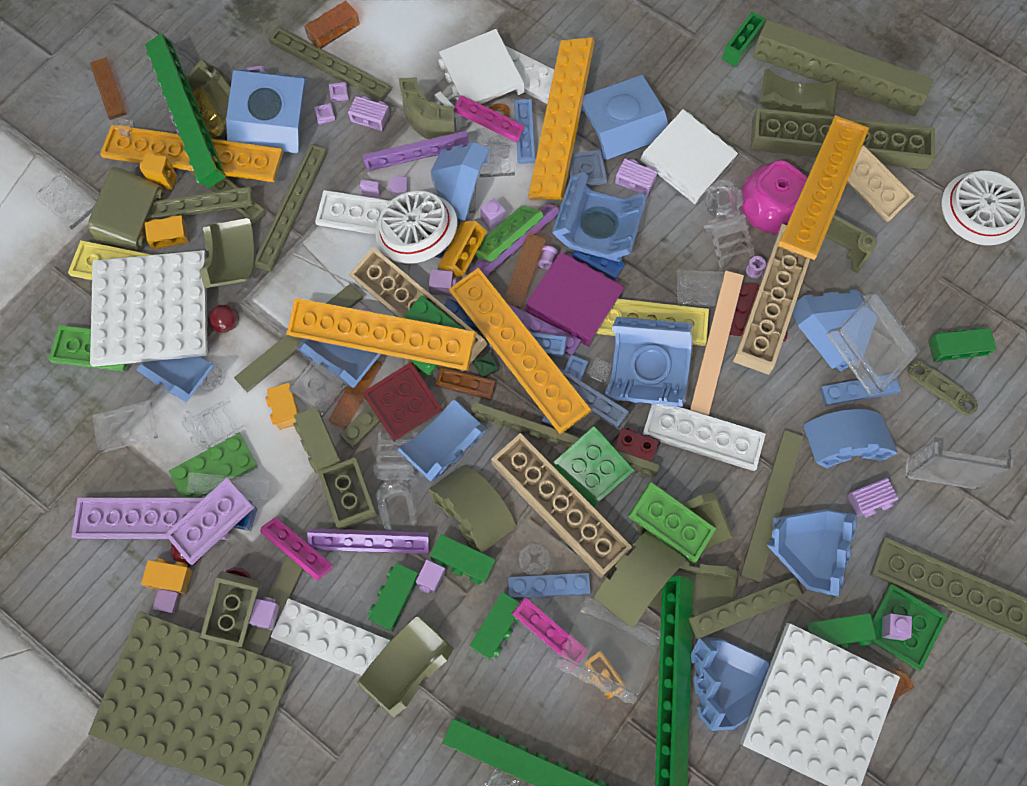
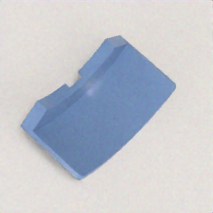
M302 339L295 347L313 363L316 362L319 365H324V371L334 378L338 377L342 383L352 388L357 385L381 355L379 353L308 339Z
M201 357L143 362L136 371L155 384L163 383V388L187 403L215 364Z
M452 400L429 426L416 437L400 446L398 451L431 482L441 476L449 464L453 466L462 458L460 453L464 452L469 446L472 448L488 429L457 400Z
M863 409L837 411L820 416L804 424L815 461L826 469L852 459V456H861L862 459H874L882 462L898 453L883 416L875 411Z

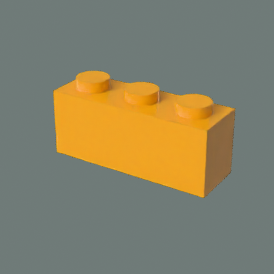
M475 220L461 222L438 267L443 271H453V277H463L487 231Z

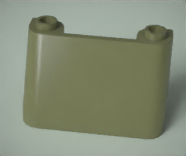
M201 59L186 77L203 120L207 124L206 127L211 139L220 140L227 136L226 117L232 81L222 70ZM248 103L249 112L255 117L257 113Z
M112 167L89 218V231L99 244L141 252L147 242L142 229L153 202L164 199V188L129 171Z
M836 215L833 216L825 235L827 239L849 250L846 258L851 260L852 265L850 269L856 273H859L877 245V240L873 235Z

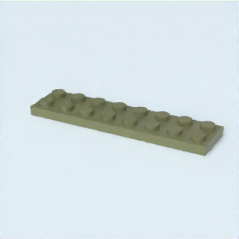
M883 538L870 574L871 576L1027 644V598L889 538Z

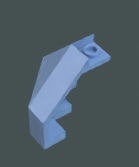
M474 142L468 143L465 147L459 145L452 147L451 150L442 149L431 169V178L437 195L451 204L457 215L458 222L470 221L469 207L478 175L483 163L488 164L490 160V148Z
M857 289L849 290L848 293L843 294L838 292L823 293L822 296L817 297L804 295L796 301L792 312L799 328L832 369L836 368L842 372L853 363H856L858 366L860 365L877 316L868 299Z
M824 509L773 518L772 538L767 543V546L807 590L839 596L844 587V572L850 561L851 543L855 539L857 515Z
M699 638L691 653V661L695 663L696 676H693L695 694H699L700 707H697L698 717L710 731L734 730L750 718L771 661L723 638Z

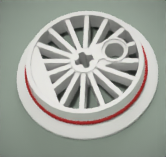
M977 171L962 174L948 184L942 195L941 207L946 222L955 233L972 243L980 245L1004 243L1013 238L1020 231L1024 223L1025 207L1022 194L1012 180L1000 173ZM961 206H971L964 210L961 208ZM973 212L971 218L966 215Z
M410 191L403 193L391 200L382 210L376 227L377 245L387 258L395 262L412 264L429 260L441 253L454 238L457 230V215L448 201L430 192ZM407 204L409 213L404 209L403 205ZM425 231L432 232V234L429 236ZM421 234L425 239L420 241L419 235ZM413 236L415 237L416 243H411Z

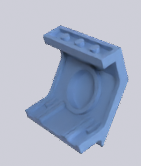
M643 75L584 95L581 111L586 113L599 137L603 159L607 160L651 144L668 126L665 110Z
M616 317L612 326L616 340L612 374L605 391V397L614 401L624 400L633 403L643 402L652 405L662 404L682 407L683 403H686L693 349V323Z

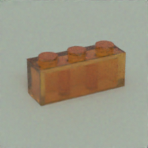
M344 1L328 12L323 13L317 19L310 21L304 27L308 39L315 47L322 49L360 25L358 13L347 1Z

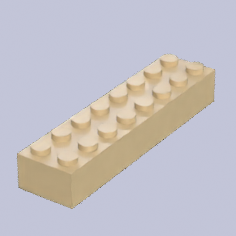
M784 224L781 225L776 235L733 362L768 375L775 366L810 261L808 257L778 246L787 226Z
M374 247L349 274L360 286L399 318H403L420 295H422L464 330L474 331ZM477 333L470 364L487 345L486 341Z
M521 433L491 459L492 466L601 579L615 567L624 554L627 555L631 551L632 546Z

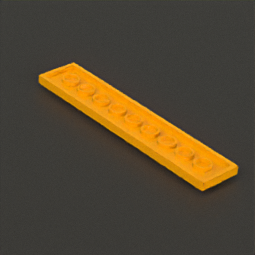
M592 37L560 41L528 194L530 200H563L595 43Z
M835 115L778 246L810 259H816L869 127Z
M111 125L100 153L102 158L141 163L145 154L166 156L173 168L194 171L189 164V156L183 149V141L178 134ZM212 139L226 176L275 182L283 156L281 148Z
M479 268L448 289L559 434H562L591 412L588 405Z
M295 298L286 335L468 371L476 332Z

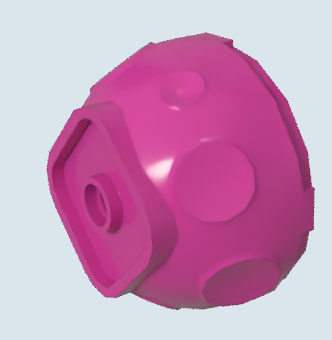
M782 160L760 166L746 179L740 190L738 198L739 209H741L744 217L752 226L763 232L775 235L782 224H788L807 177L798 168Z

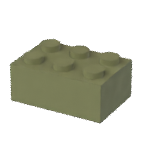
M314 406L294 415L296 422L293 425L301 438L300 441L304 450L310 456L308 460L315 473L317 474L322 469L341 463V459L317 407Z
M356 457L318 471L338 529L345 530L378 517Z
M220 571L216 577L200 638L242 648L261 581Z

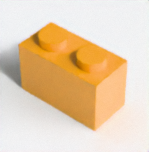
M145 154L144 159L140 163V170L145 178L161 185L164 190L173 191L177 174L166 156Z
M181 215L145 222L147 242L153 250L189 243L187 225Z
M290 383L267 389L268 396L265 399L268 408L271 407L272 414H270L272 424H276L279 430L294 426L293 423L296 422L294 415L298 414L299 410Z
M156 558L155 561H147L141 585L153 589L187 594L193 570L187 567L188 564L175 562V565L167 564V560Z

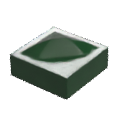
M490 353L473 361L475 368L482 378L499 371Z

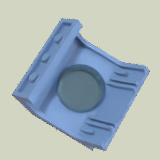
M233 70L226 117L227 141L281 148L285 152L299 153L302 147V139H300L299 133L303 96L308 87V79L298 75L293 77L285 76L282 73L273 75L265 71Z
M585 172L570 177L552 233L569 249L621 262L624 255L631 254L647 196L642 192L622 199L591 190L586 186L588 175Z

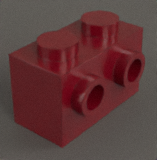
M621 428L615 448L617 451L652 462L659 441L655 440L651 435L643 436L637 434L633 429Z

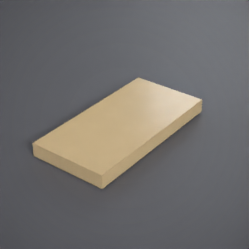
M864 145L861 147L847 184L887 223L914 195Z

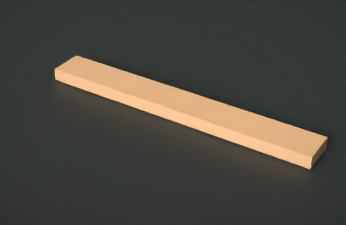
M725 271L690 406L691 411L709 416L744 275Z

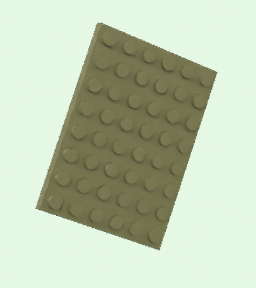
M139 611L88 735L224 786H249L294 666L241 647L200 638V632Z

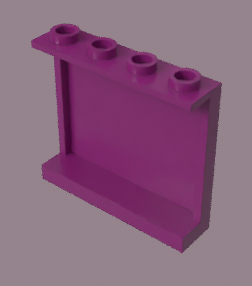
M560 252L526 302L525 311L581 339L582 344L590 347L602 323L619 297L623 296L625 287L618 281L608 279L603 273L590 269L587 264L576 261L571 255Z

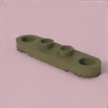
M915 361L908 367V375L911 379L959 413L971 415L977 410L978 403L975 397L967 394L965 390L935 369L930 368L926 363ZM914 367L921 368L923 374L916 375ZM963 401H968L971 404V410L964 408Z

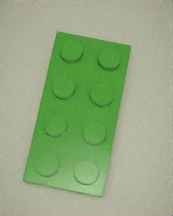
M521 205L483 238L474 256L489 262L496 260L518 238L523 237L527 230L539 223V220L544 217L541 210Z
M58 326L49 356L50 362L123 372L126 371L127 364L93 367L90 364L91 329Z
M238 433L169 470V473L182 498H202L212 492L226 478L233 481L258 466L243 437Z
M652 482L648 483L628 514L629 518L692 563L697 562L716 528Z

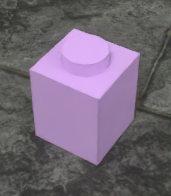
M493 198L480 207V218L492 231L506 219L505 209Z
M431 270L429 279L430 294L452 296L448 289L457 283V279L453 277V271Z
M426 560L416 580V584L419 586L418 589L427 594H430V592L436 593L446 573L445 568Z
M263 597V600L256 599L249 624L274 630L280 606L275 603V599Z
M888 614L882 617V638L901 641L911 638V616Z

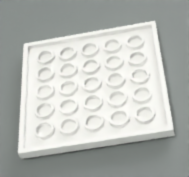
M205 250L93 261L90 364L93 367L208 356L207 288H204L200 269L203 267L206 258Z
M786 623L740 744L827 786H861L900 677L801 628Z

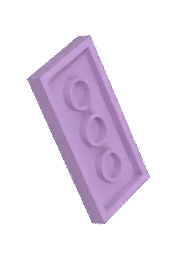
M226 478L165 535L186 561L193 565L244 518L254 506L229 478Z

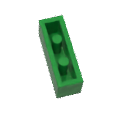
M752 11L725 46L722 60L737 67L759 38L767 19Z
M976 327L968 331L958 329L951 333L940 331L935 333L928 341L934 362L989 356L997 349L991 328L983 329L982 327Z
M440 534L430 554L433 563L441 567L446 566L450 568V572L462 577V575L470 577L469 581L476 585L481 583L486 585L496 564L494 558Z
M398 563L391 567L386 576L388 578L386 585H382L378 591L377 596L379 599L376 605L372 604L369 609V620L393 632L416 586L419 573Z
M502 592L469 647L490 661L493 657L497 659L503 649L500 646L504 639L508 641L514 631L511 628L515 621L519 622L511 614L519 602Z
M870 613L806 623L807 632L842 649L851 648L850 644L859 643V647L872 645V641L876 640Z

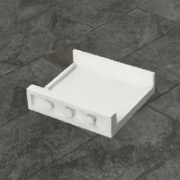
M496 29L439 52L440 59L438 63L441 70L445 69V78L448 84H452L451 89L455 97L458 96L459 98L460 95H463L482 104L516 90L518 95L525 93L524 82Z
M683 109L644 151L640 160L647 166L654 168L659 176L696 204L718 176L733 162L738 153L733 147L723 142L718 135L708 130L704 124L698 122L692 114Z

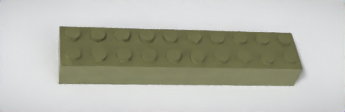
M766 20L753 54V58L806 76L809 79L822 83L836 80L838 83L837 88L913 116H916L928 97L934 79L769 20Z
M756 108L752 119L750 150L817 157L834 116ZM844 118L869 127L863 145L883 165L927 170L935 159L934 127Z

